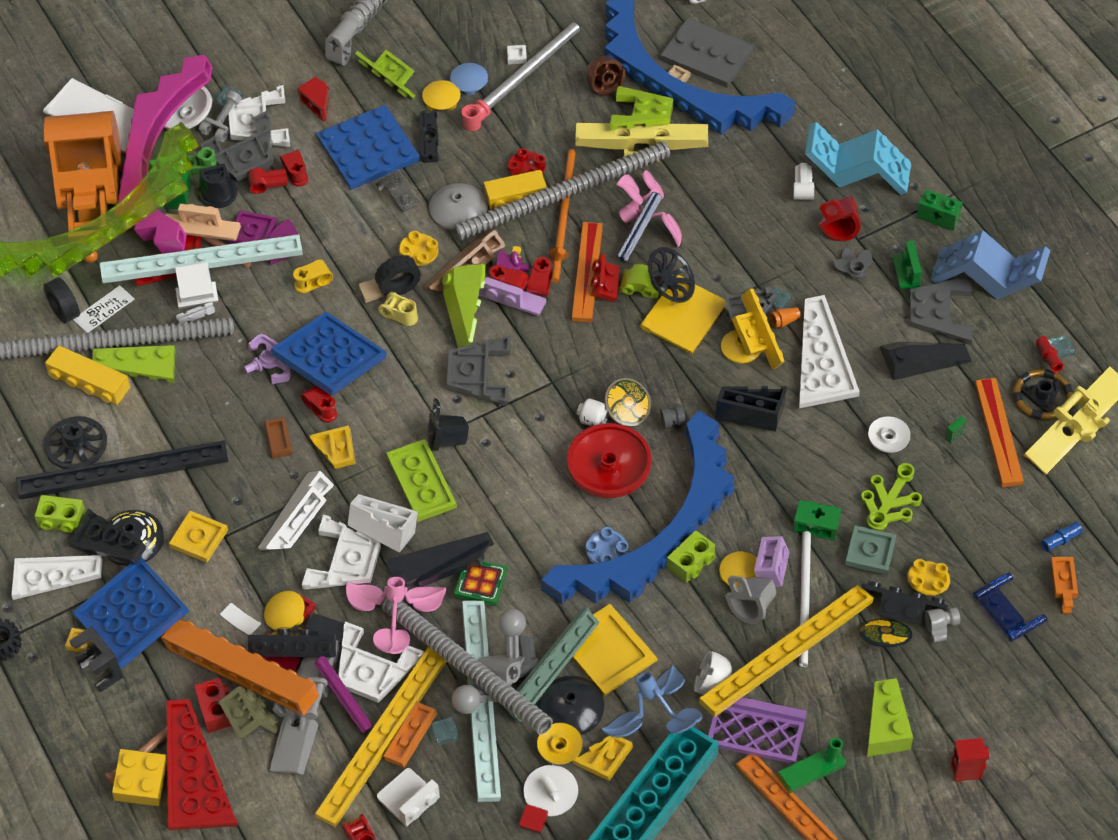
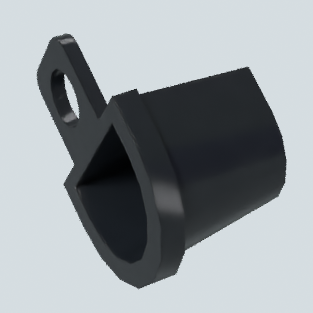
M225 163L200 169V181L197 192L201 202L207 207L211 206L214 208H224L231 205L235 201L238 192L235 179H231Z
M434 398L432 413H429L428 422L430 450L438 451L439 448L465 445L469 431V425L463 416L440 415V402L437 398Z

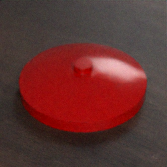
M604 423L585 429L572 441L567 454L568 472L574 483L586 493L596 497L618 498L631 494L645 483L651 471L652 456L648 443L637 431L621 424Z

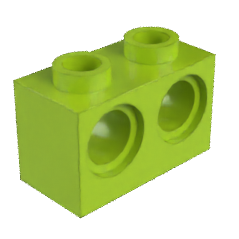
M41 495L35 519L38 528L62 530L63 532L71 533L75 532L86 510L83 500Z
M695 530L667 557V569L687 583L691 578H696L706 564L712 563L715 558V544Z

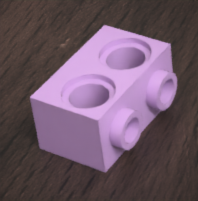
M782 536L761 538L754 569L757 578L773 579L775 587H782L789 557V550Z

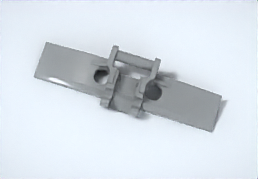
M336 640V656L334 658H326L334 670L341 653V646L338 640ZM304 657L297 674L304 679H311L316 684L319 697L307 713L302 716L284 706L281 707L278 703H274L273 711L284 719L278 735L270 772L304 774L318 728V723L315 721L318 717L317 709L321 696L327 698L330 689L327 680L323 678L314 665V662L319 657ZM300 719V725L292 727L294 721Z

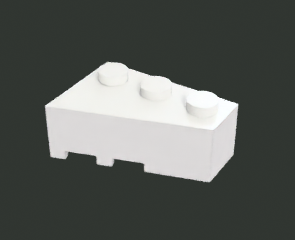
M358 494L350 503L348 526L400 553L415 534L418 511Z

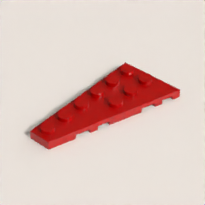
M168 700L167 774L169 831L238 826L190 700Z

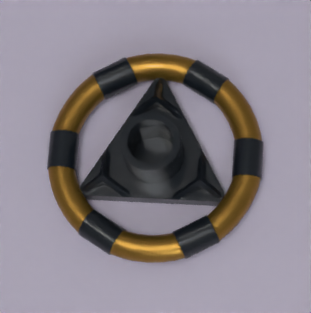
M1035 369L1025 372L1017 379L1013 388V397L1019 409L1028 416L1040 420H1050L1057 418L1052 408L1059 385L1061 384L1066 395L1065 402L1074 392L1071 384L1059 373H1053L1047 369ZM1041 376L1056 380L1051 382L1047 379H1042L1035 385L1022 387L1023 384L1034 377ZM1021 393H1023L1042 411H1038L1028 407L1024 403Z

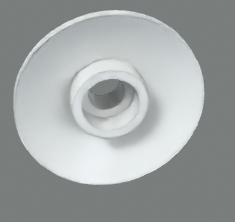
M881 417L870 425L868 437L871 444L878 450L893 453L904 449L908 445L910 430L906 423L898 418Z

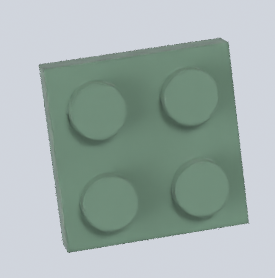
M854 526L845 565L888 575L897 535Z

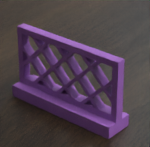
M742 697L723 711V713H728L731 716V720L722 723L718 718L719 715L713 717L708 736L713 738L715 733L722 730L727 738L723 741L716 740L719 742V748L795 764L807 711ZM745 717L751 718L754 724L744 728L739 720ZM770 722L774 724L776 729L767 733L761 725ZM736 723L741 731L731 736L726 727ZM788 727L798 728V732L789 738L784 729ZM758 728L763 736L753 740L748 732ZM780 732L785 740L775 745L770 737ZM745 735L750 743L744 746L738 745L735 739ZM767 740L772 748L766 751L760 750L757 744ZM788 744L793 750L792 756L783 755L779 749Z

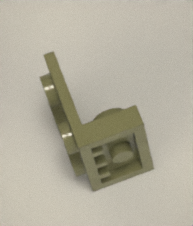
M239 686L219 701L238 737L243 739L258 726H262L275 734L279 731L276 726V718L266 709L267 703L261 695H255L252 690H246Z

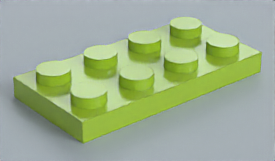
M426 439L386 453L411 510L418 511L417 522L457 508L456 501Z

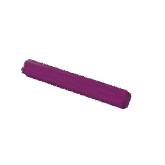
M319 657L314 662V665L320 674L327 680L328 685L362 733L369 731L372 728V723L326 657Z

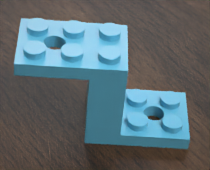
M817 122L810 124L805 154L839 188L879 173L900 195L907 193L911 162L878 129L838 144Z

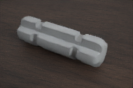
M207 302L203 304V307L200 305L187 310L185 314L183 312L177 314V323L181 322V324H184V322H191L205 317V314L210 315L214 313L213 303Z

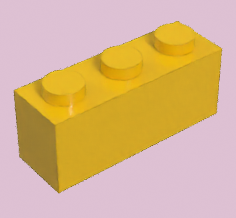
M541 170L484 182L485 197L489 209L494 211V208L499 209L501 205L505 206L506 203L511 204V201L516 202L517 199L521 200L524 196L533 195L534 192L539 193V190L544 191V188L547 187Z

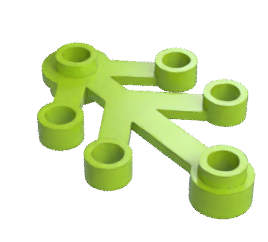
M908 463L899 465L897 469L898 478L888 495L883 485L882 476L874 475L871 477L870 486L876 489L882 505L878 510L874 503V493L869 490L862 492L861 502L867 506L870 513L867 517L869 528L881 531L890 522L898 520L910 522L912 520L913 512L909 508H903L900 512L887 514L892 508L909 504L917 507L921 504L922 496L918 492L897 498L904 484L911 481L914 477V467Z

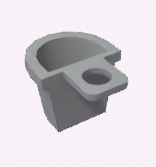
M730 576L728 583L732 592H728L725 597L731 611L738 619L745 623L758 624L765 618L766 609L776 595L773 579L750 577L746 580L744 577ZM735 582H738V583H740L741 585H739V586L736 588Z

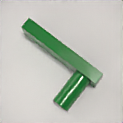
M832 738L828 748L778 772L777 777L789 794L846 766L847 762L840 753L843 747L842 740Z

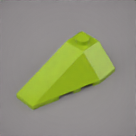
M484 264L453 267L442 279V284L444 285L443 294L458 348L469 346L473 342L477 318L474 317V314L481 303V300L478 299L479 290L484 288L485 283Z

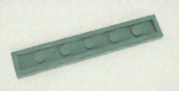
M583 607L516 690L523 697L527 698L528 701L532 702L533 705H535L600 623L588 608ZM505 708L516 721H522L512 712H510L507 708Z

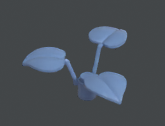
M672 665L657 681H655L650 672L640 674L635 679L640 690L636 692L639 713L627 712L616 718L607 727L601 729L605 734L612 737H625L637 731L642 726V721L640 720L643 717L642 697H645L647 700L658 697L673 718L666 725L668 732L673 734L682 733L702 720V715L699 710L694 708L683 709L676 715L663 699V694H671L677 691L685 682L683 675Z

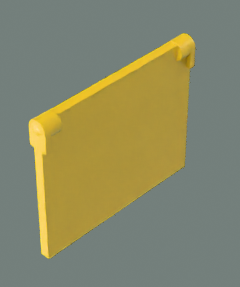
M680 275L676 276V278H684ZM679 284L689 292L690 286L688 284ZM695 285L693 296L684 303H675L661 296L640 324V328L692 354L723 312L724 299ZM667 289L665 293L673 297L672 291ZM676 289L678 291V298H683L684 294Z

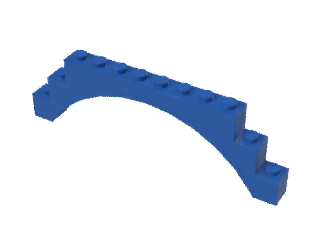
M609 0L605 4V17L610 20L605 25V39L610 43L604 47V56H610L619 61L625 69V74L633 78L637 83L650 89L651 92L673 98V105L682 112L692 116L696 121L708 124L710 130L722 135L736 122L741 127L752 131L765 118L770 123L781 127L795 114V101L781 92L758 96H731L709 92L673 77L651 58L639 40L634 24V0Z
M698 411L686 424V437L693 457L694 473L692 484L683 507L661 533L633 552L609 561L588 565H555L541 580L542 591L560 604H563L567 599L570 600L576 591L595 604L601 598L604 599L610 590L629 603L635 597L638 598L642 594L644 587L655 580L659 570L667 567V557L697 530L700 525H705L709 515L713 511H717L726 496L730 497L735 490L734 476L723 470L727 463V450L715 443L720 435L719 423Z

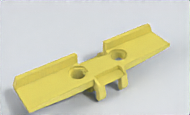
M576 123V146L624 149L625 157L629 154L633 155L635 151L632 150H634L636 143L649 144L650 147L664 141L668 145L669 150L708 147V124H667L645 127V124H636L634 128L627 129L626 126H617V130H610V123Z
M1109 367L1087 390L1077 386L1072 396L1061 407L1058 406L1054 410L1058 420L1023 456L1028 458L1046 475L1079 440L1085 443L1091 441L1096 436L1095 432L1099 428L1105 427L1110 421L1107 417L1104 419L1101 417L1118 401V373ZM1079 404L1081 408L1073 417L1067 413L1073 406L1076 407ZM1068 427L1071 430V436H1066L1062 428Z

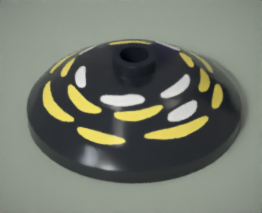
M126 510L108 520L109 523L116 525L122 531L127 532L145 544L146 549L141 556L145 562L151 560L160 551L164 542V531L160 521L151 513L143 510ZM108 558L110 561L118 565L128 566L130 564L127 562Z

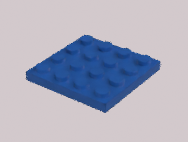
M386 105L316 133L318 141L350 190L420 161V155Z
M324 312L271 348L272 356L331 396L383 361L387 356L385 350L328 312Z
M140 558L137 565L130 563L73 611V614L86 629L91 626L95 629L116 655L119 666L122 669L185 616L189 609L152 568Z

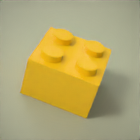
M120 749L112 791L114 801L159 806L167 766L166 755Z

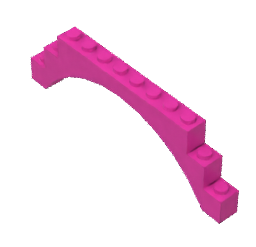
M206 55L184 58L181 73L160 76L157 91L138 94L133 106L134 114L133 118H131V131L128 135L129 143L128 148H126V160L123 164L124 172L123 178L120 181L121 189L118 195V207L115 211V217L124 229L134 227L135 232L143 241L153 240L155 246L159 248L162 254L184 251L187 234L178 222L160 212L154 205L148 185L149 162L153 147L163 127L174 112L190 96L210 82L212 65Z

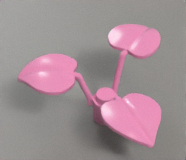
M647 170L643 171L642 176L650 192L643 198L639 194L640 191L637 184L630 175L622 176L617 182V185L623 188L633 199L630 204L619 210V214L625 223H629L634 219L637 220L642 211L640 204L649 198L653 191L658 192L662 199L664 197L661 186ZM654 213L652 217H662L664 224L675 239L677 247H679L682 234L677 222L669 213Z
M391 577L387 581V586L384 587V592L373 585L347 583L346 596L351 606L355 609L371 611L375 608L376 604L381 605L387 595L389 601L393 603L391 630L380 629L375 632L373 643L379 650L385 653L398 654L408 648L410 636L405 630H395L397 603L401 602L405 596L407 603H413V607L416 610L423 612L434 611L442 604L446 587H416L407 592L408 588L405 587L404 579Z

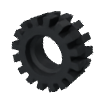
M1 618L0 635L9 636L8 641L0 645V658L6 661L7 656H10V658L14 657L13 652L18 654V647L21 648L22 638L14 622L10 623L8 619H5L3 622Z

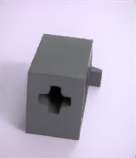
M770 287L754 291L759 298V303L766 317L777 300V294ZM744 293L725 296L723 306L729 328L735 327L732 321L735 316L747 313L741 299Z

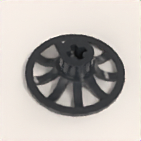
M659 247L655 249L648 259V272L652 286L662 296L672 302L684 303L693 296L695 290L694 275L689 264L678 252L671 248ZM658 253H660L662 256V264L661 261L655 257ZM666 253L672 254V259L668 266ZM678 259L683 266L672 271ZM652 262L657 265L658 271L652 270ZM684 271H687L689 279L676 278L677 275ZM679 284H688L690 286L689 292ZM670 289L673 293V297L669 296L664 291ZM676 289L684 294L683 298H678V291Z
M82 416L70 417L58 422L51 428L45 439V451L48 458L55 465L65 469L95 463L103 455L107 447V435L103 426L92 418ZM78 421L88 422L89 425L83 429V427L80 424H78ZM94 426L100 431L98 435L87 434ZM56 430L63 435L60 439H51ZM102 439V444L100 448H97L88 442L98 441ZM62 444L61 448L52 454L50 445L57 446ZM84 446L96 454L88 460L82 447ZM68 448L66 462L59 461L57 458ZM77 449L82 463L71 464L74 450Z

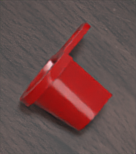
M852 195L840 200L832 199L820 204L819 208L824 216L822 221H819V226L829 238L843 242L849 241L858 235L861 228V220L858 215L857 204Z

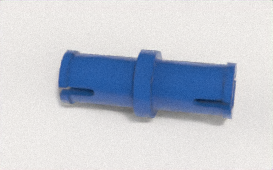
M1076 521L1063 529H1057L1053 535L1041 540V547L1045 552H1049L1059 545H1066L1070 539L1083 533L1082 526Z

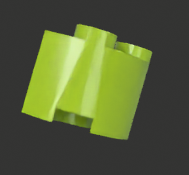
M634 264L633 268L624 269L619 288L620 293L631 295L634 292H641L646 298L658 299L659 292L652 286L647 265Z

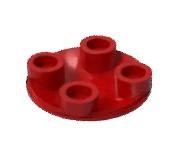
M522 148L509 159L507 169L512 176L541 170L543 174L546 169L545 157Z

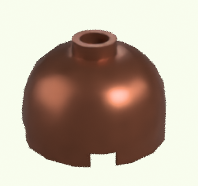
M601 56L589 64L587 81L590 87L598 94H613L615 92L613 91L614 89L623 85L625 69L615 58Z

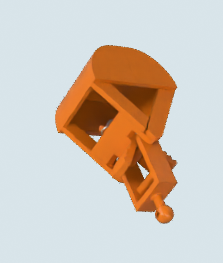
M114 111L45 117L44 143L51 160L57 209H67L71 245L86 244L83 259L88 263H93L97 260L98 256L94 250V243L109 242L107 204H118L119 172H123V162ZM75 210H78L79 222H75ZM102 228V231L76 233V230Z

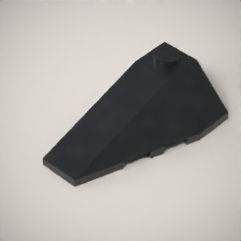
M899 341L880 346L893 380L971 362V357L965 344Z

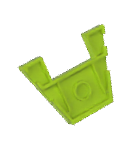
M618 86L616 101L635 102L632 116L612 115L610 130H617V126H626L627 129L634 128L636 124H645V127L670 124L673 98Z

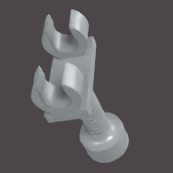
M228 90L225 96L227 102L217 119L212 120L205 117L199 126V130L205 135L211 132L212 126L217 128L215 137L222 143L230 133V129L222 123L233 105H238L242 99L239 94Z

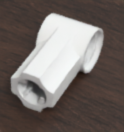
M800 163L795 166L794 200H814L812 166H809L807 163Z

